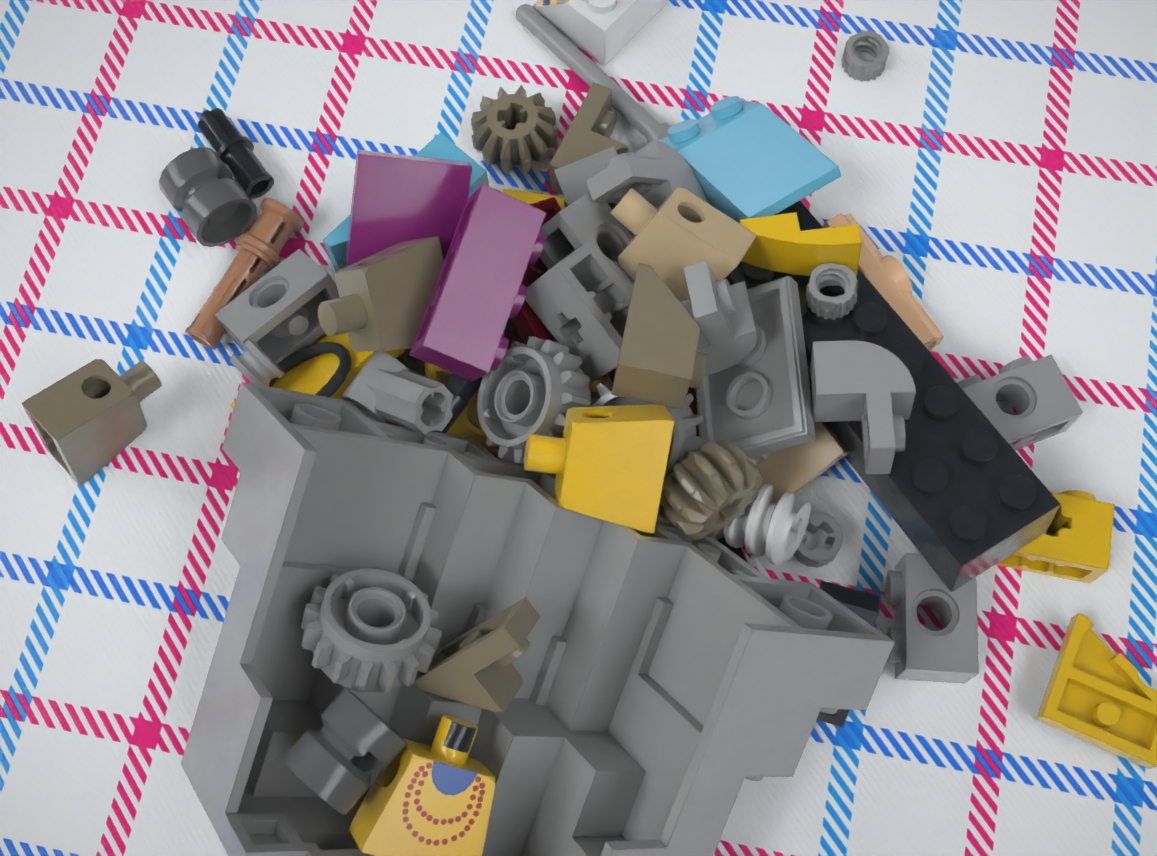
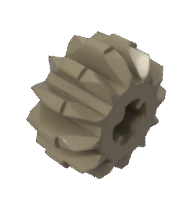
M522 84L515 94H507L500 86L497 92L498 99L495 100L482 96L480 103L481 111L473 112L471 118L473 147L477 150V153H482L483 161L487 164L488 168L501 162L502 171L506 175H508L514 165H520L528 174L531 169V160L545 164L548 158V148L555 147L557 142V131L554 129L556 116L554 111H552V107H545V99L540 92L527 97L526 90Z
M728 439L706 442L695 453L689 452L687 458L682 463L674 465V472L664 479L660 505L672 524L692 540L703 539L705 536L712 537L723 527H730L733 520L738 516L745 514L746 507L757 499L758 490L761 487L763 478L757 472L756 465L740 447H735Z

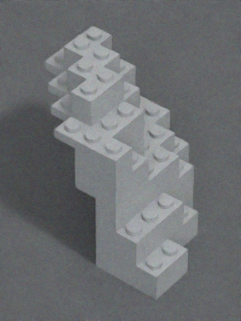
M241 382L222 447L223 451L239 469L240 476L221 540L234 556L240 568L181 766L228 856H374L361 852L349 828L380 771H370L368 774L369 789L344 815L326 803L299 779L285 764L282 757L306 730L319 731L323 727L321 713L345 688L340 684L332 682L320 668L315 669L312 665L313 651L302 648L301 643L305 630L301 629V623L306 603L311 602L313 590L316 586L327 589L330 576L334 574L340 576L354 569H381L408 579L422 593L428 596L427 601L430 609L438 611L440 615L436 628L441 630L442 633L437 649L525 597L541 616L526 638L530 643L529 648L511 663L521 675L523 684L507 710L502 713L421 691L415 683L409 687L401 684L391 689L390 693H383V691L358 692L349 689L388 723L403 739L431 746L443 714L463 718L479 727L468 757L480 761L495 776L496 784L482 856H714L744 778L751 781H761L764 777H793L819 712L835 714L838 709L867 710L895 641L813 583L769 579L713 537L705 536L703 539L692 540L672 523L656 521L654 534L645 533L567 510L558 505L555 494L556 474L524 470L523 464L499 460L473 438L433 431L423 435L403 426L372 422L348 400Z

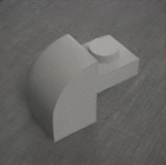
M653 140L635 153L627 152L610 158L605 162L604 170L586 181L592 201L618 204L631 187L657 209L677 187L685 188L707 202L701 183L688 162L675 149L659 140Z
M707 260L683 267L690 298L680 301L701 327L697 351L707 353L704 376L725 370L739 363L753 351L758 340L745 282L730 285L727 279L718 281Z
M858 340L813 342L810 378L814 422L861 421L865 473L890 474L895 452L905 450L904 419L910 418L916 394L915 384L909 370L896 355L873 343Z

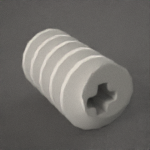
M766 483L758 491L757 499L746 507L745 514L738 516L733 520L730 527H723L712 537L716 540L725 537L726 543L734 548H740L745 545L746 551L755 557L763 556L766 553L767 560L771 564L776 566L782 565L792 557L803 539L810 517V502L805 503L797 513L793 511L795 496L792 492L787 491L778 503L775 504L772 502L774 487L772 484Z

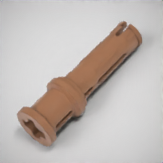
M271 198L263 199L260 204L261 214L247 234H240L236 240V250L238 251L236 257L214 287L211 295L191 325L185 330V333L199 344L211 350L217 348L218 342L226 329L214 314L257 282L265 270L270 271L275 268L281 261L279 253L292 233L301 231L304 226V221L301 217L279 201Z

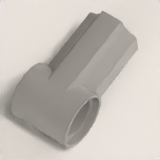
M375 351L341 396L343 400L352 402L372 422L386 424L387 421H391L423 435L435 430L442 432L453 416L451 402L454 395L444 384L412 373L404 364L383 351Z

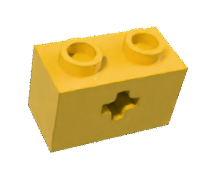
M1067 490L1061 493L1051 492L1061 504L1047 530L1054 534L1050 536L1044 533L995 565L1090 584L1109 570L1115 504L1096 501V497L1093 494L1085 491Z

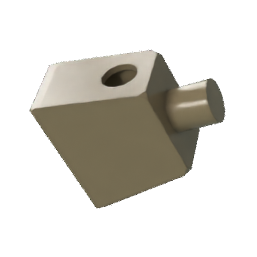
M439 236L399 242L338 270L335 280L339 298L324 301L318 307V319L323 331L331 337L348 333L350 346L355 352L411 349L444 262Z
M95 359L31 396L21 404L46 450L77 484L82 486L145 431L148 424L140 402L159 389L162 383L152 368L143 360L119 376L103 359Z

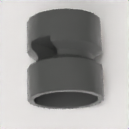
M199 147L183 152L170 161L161 173L159 179L160 190L175 210L182 211L183 222L202 246L215 247L224 245L245 232L253 222L256 215V205L236 180H233V174L213 149Z
M345 687L321 713L323 727L319 731L306 730L282 757L285 764L299 779L326 803L344 815L369 789L368 774L370 771H384L408 744L377 713Z

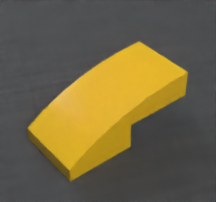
M797 212L740 219V224L756 235V238L741 260L743 262L775 272L810 276V272L815 267L828 262L847 265L855 274L858 272L862 247L858 224L800 231Z

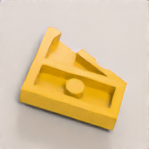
M1077 613L1070 619L1036 720L1145 768L1152 769L1157 767V691L1146 686L1141 681L1138 670L1122 653L1115 655L1091 630L1094 624L1087 616Z

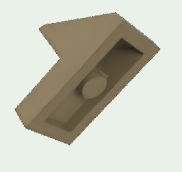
M593 82L549 164L552 191L559 194L563 193L554 171L555 169L613 146L618 154L628 152L627 145L610 138L617 120V113L612 111V89Z
M526 597L437 649L427 673L420 672L415 678L414 683L421 691L493 712L502 713L506 711L523 684L521 675L511 663L529 648L530 643L526 638L541 616Z

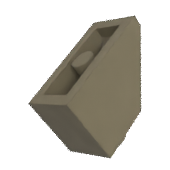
M638 263L611 395L682 409L689 387L696 389L701 387L707 353L697 351L701 327L650 265Z

